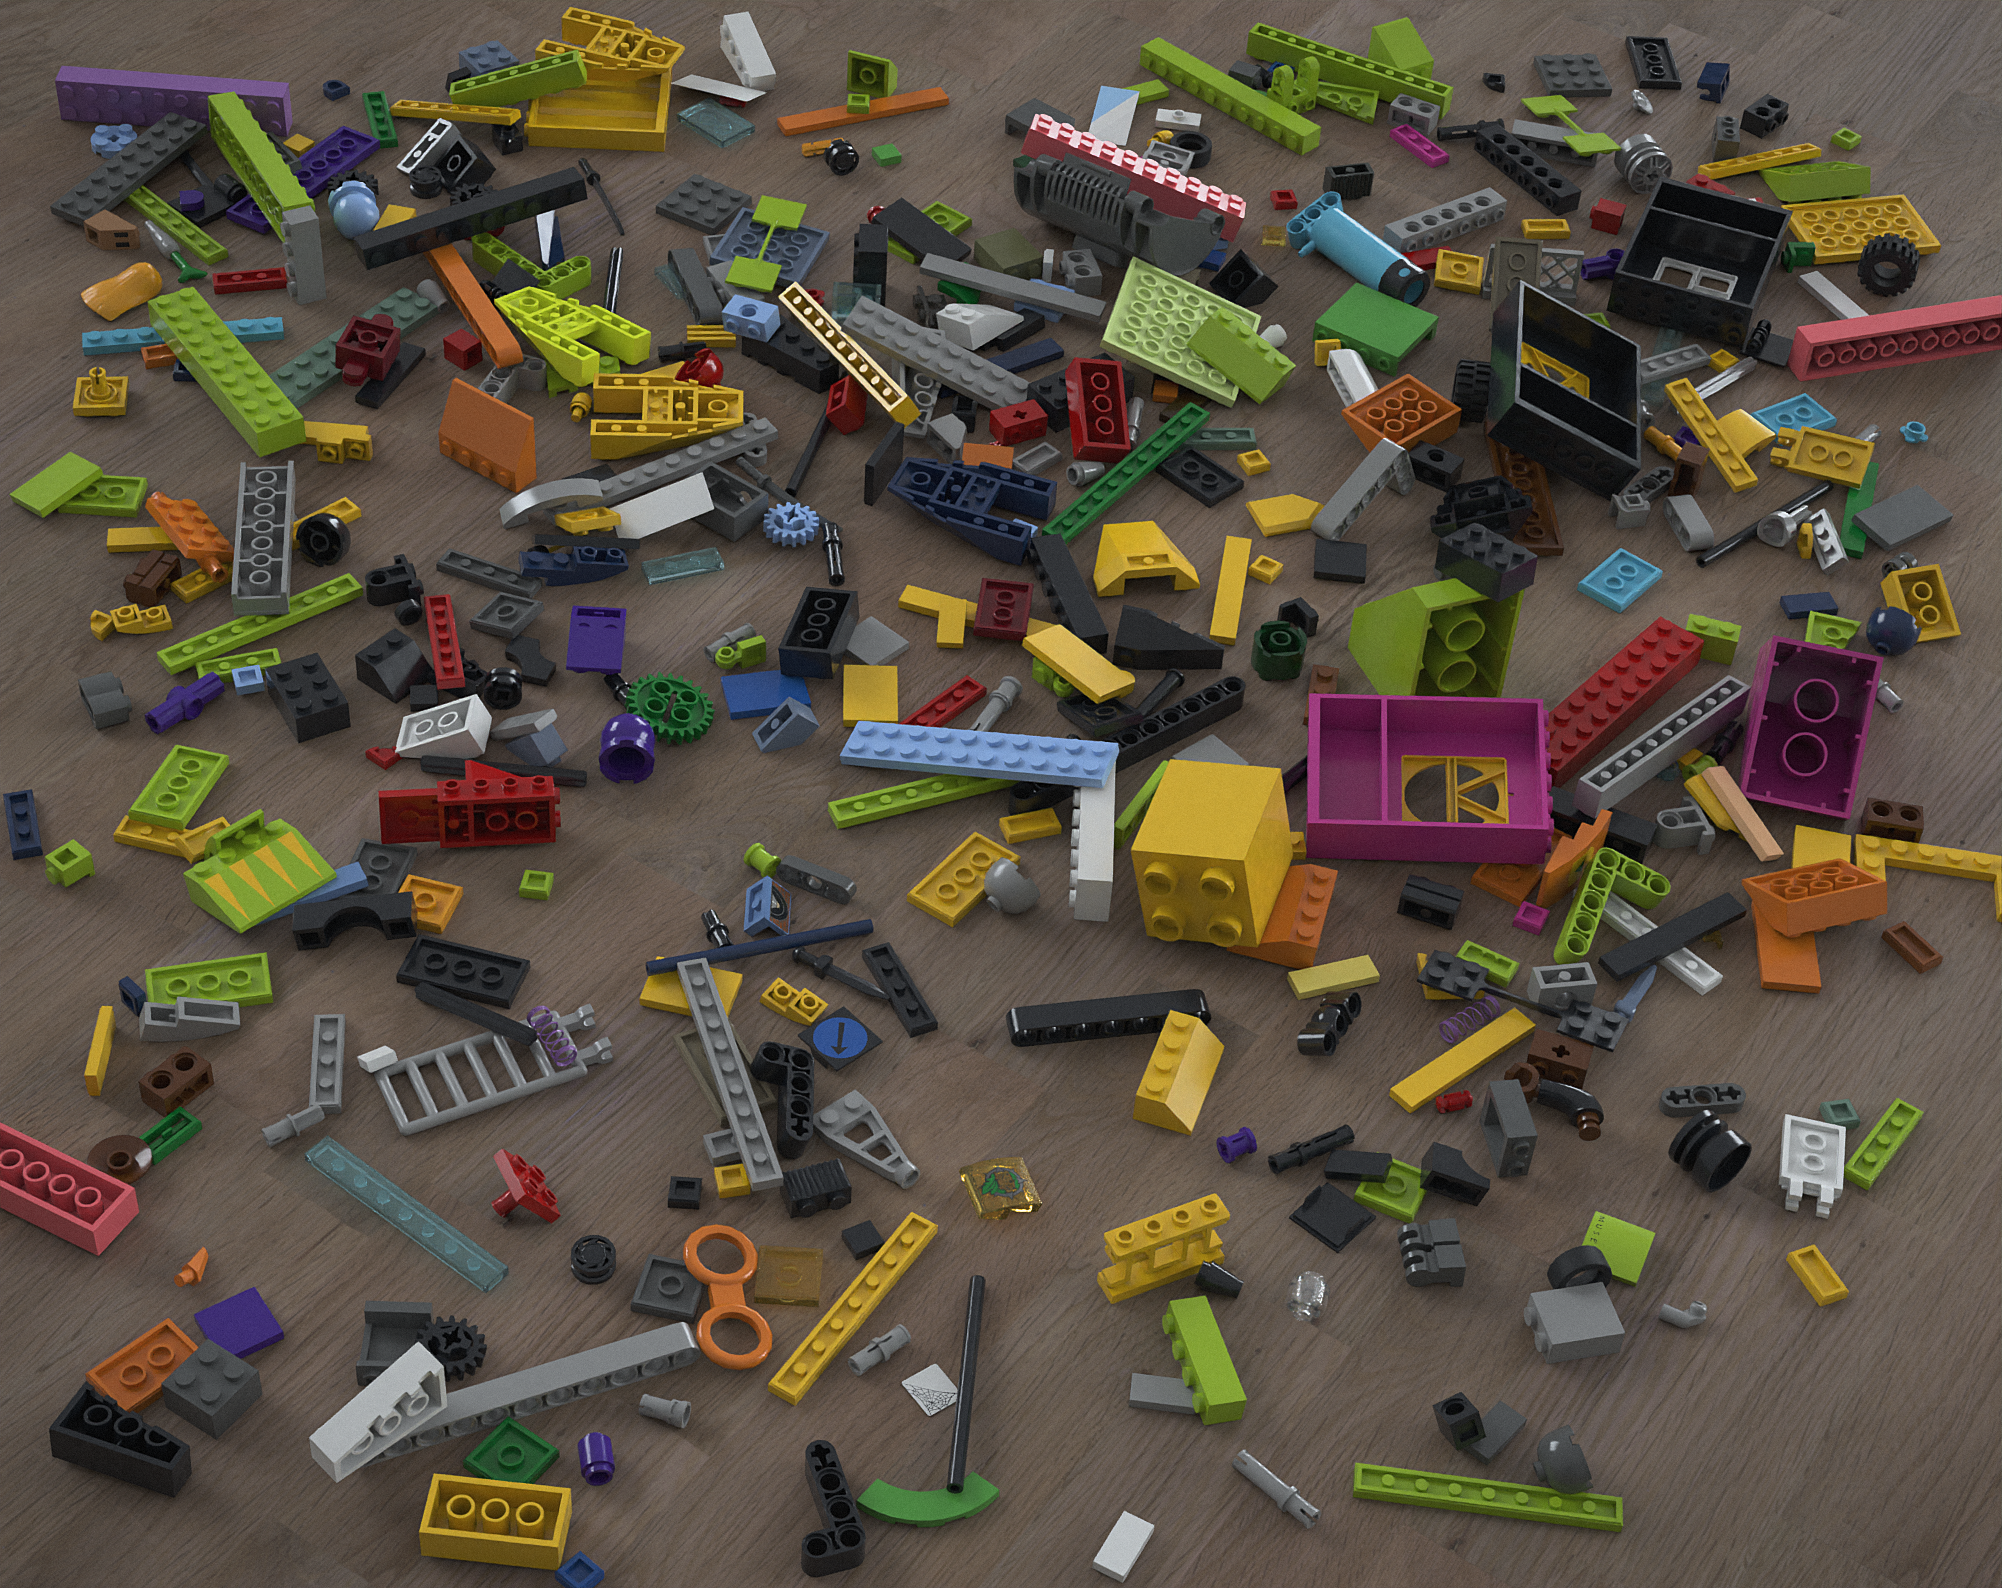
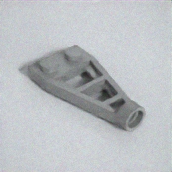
M856 1089L813 1115V1132L830 1147L890 1181L896 1182L903 1189L911 1187L918 1180L920 1170L908 1160L876 1108ZM861 1123L867 1124L873 1133V1136L860 1144L844 1136L845 1133ZM884 1144L892 1155L880 1161L869 1154L870 1151Z

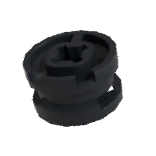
M842 139L834 140L830 143L831 146L829 148H825L823 158L834 174L839 176L848 175L857 167L859 155L849 141H842Z
M428 165L412 169L409 173L411 194L420 199H432L439 196L442 192L441 171L436 167Z
M498 667L492 669L484 678V700L489 706L498 710H508L516 707L522 700V677L511 668Z
M588 1235L575 1242L571 1249V1271L577 1280L588 1285H598L612 1277L616 1270V1249L608 1238L600 1235Z

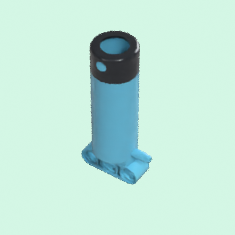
M1330 191L1323 194L1287 223L1286 228L1290 245L1295 249H1301L1298 252L1299 257L1303 258L1316 249L1366 287L1414 307H1417L1427 295L1430 288L1429 274L1344 213L1339 193Z

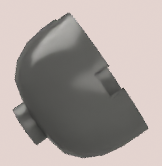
M1565 1425L1547 1433L1539 1441L1537 1447L1538 1461L1533 1463V1467L1540 1482L1546 1480L1552 1489L1571 1495L1593 1488V1484L1589 1481L1592 1480L1580 1445L1572 1444L1570 1436L1575 1434L1569 1425Z

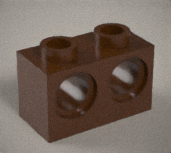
M1867 798L1861 816V835L1919 843L1924 830L1923 806Z
M184 1046L176 1053L171 1054L155 1069L147 1072L138 1083L142 1102L165 1118L179 1106L184 1108L214 1085L211 1063L187 1046Z

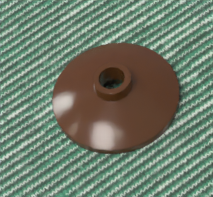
M116 1135L100 1141L92 1148L87 1158V1165L126 1184H131L141 1179L148 1172L152 1164V1153L148 1144L142 1139L131 1135Z

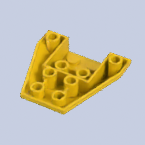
M1154 521L1103 525L1093 575L1098 597L1124 595L1125 579L1169 575L1174 590L1200 588L1195 568Z

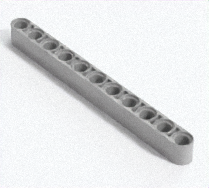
M680 1322L446 1394L448 1407L360 1468L497 1426L507 1416L513 1420L520 1419L686 1367L698 1360L701 1354L689 1325Z

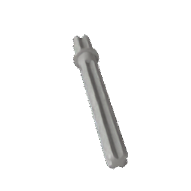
M1747 357L1695 387V390L1703 400L1756 368L1757 361L1753 360L1752 357ZM1670 402L1669 411H1673L1674 415L1679 414L1673 403Z

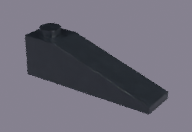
M1123 605L1114 645L1113 665L1136 670H1168L1170 668L1177 670L1222 669L1224 645L1199 633L1191 634L1179 628L1180 624L1174 621L1170 624L1157 618L1158 614L1151 610Z

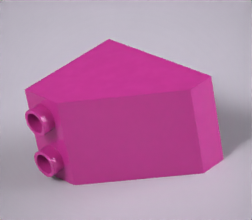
M1775 635L1759 649L1748 702L1738 787L1747 801L1844 821L1850 819L1884 657Z

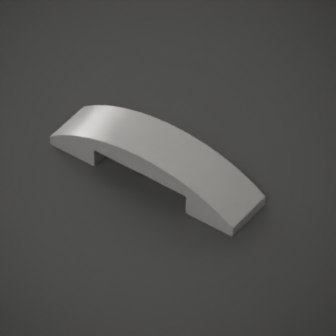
M584 478L563 479L545 483L520 493L499 509L504 529L528 523V514L575 500H577L579 507L603 501L599 480Z

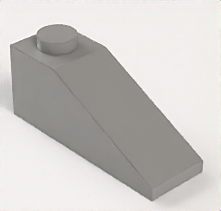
M439 118L396 168L409 175L410 171L415 167L433 166L458 134H462L453 123Z

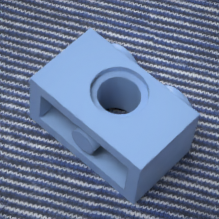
M736 294L721 312L724 331L763 342H768L781 325L778 306Z

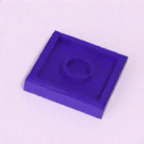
M255 1287L194 1314L195 1322L206 1340L213 1341L240 1359L284 1339L283 1330Z

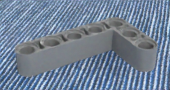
M1388 438L1382 439L1318 513L1312 522L1311 531L1325 540L1338 541L1385 485L1402 495L1407 494L1415 482V475L1408 451Z

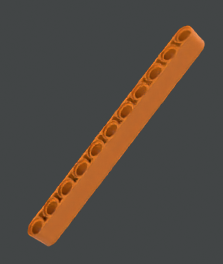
M452 243L423 252L474 333L481 340L482 345L497 368L501 369L522 363L523 355L519 343Z

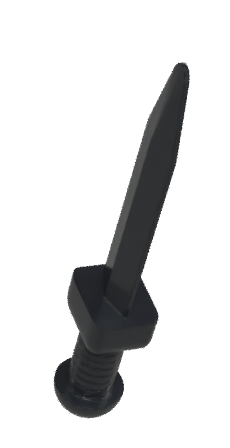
M797 947L792 952V959L795 963L802 962L814 968V975L820 979L828 975L865 994L885 1000L890 999L889 995L874 984L833 965V958L828 955H821L818 958L806 952L804 947Z

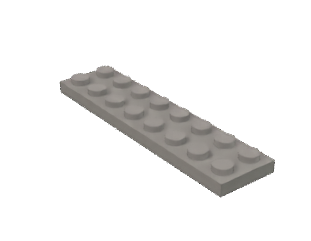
M861 296L842 325L841 331L992 410L1027 401V388L1030 382L864 296Z

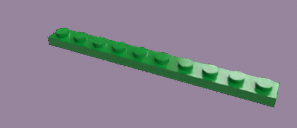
M1191 402L1188 403L1042 529V536L1061 533L1065 544H1068L1207 423L1210 413Z

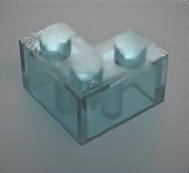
M834 282L832 319L845 321L861 296L881 305V285Z

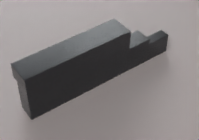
M1023 308L1016 312V314L1022 315L1024 321L977 349L986 351L993 346H997L998 350L1005 352L1044 329L1045 317L1042 314ZM963 347L964 349H966V350H968V351H970V352L975 351V350H970V349H967V348Z

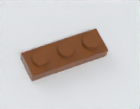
M1313 664L1303 725H1308L1309 693L1335 694L1339 668Z

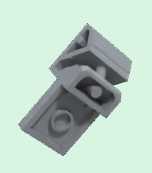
M1152 140L1142 159L1154 160L1159 166L1166 169L1173 168L1180 172V175L1186 177L1195 152Z

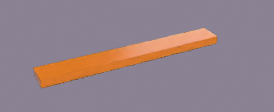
M941 87L870 100L869 114L847 113V105L780 117L777 118V125L785 136H791L949 105V98Z

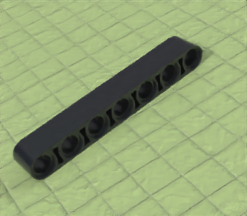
M1199 989L1023 1006L1011 1009L1005 1017L1011 1042L1017 1047L1161 1033L1170 1010L1197 1017L1205 1025L1209 1024L1212 1019L1205 994Z

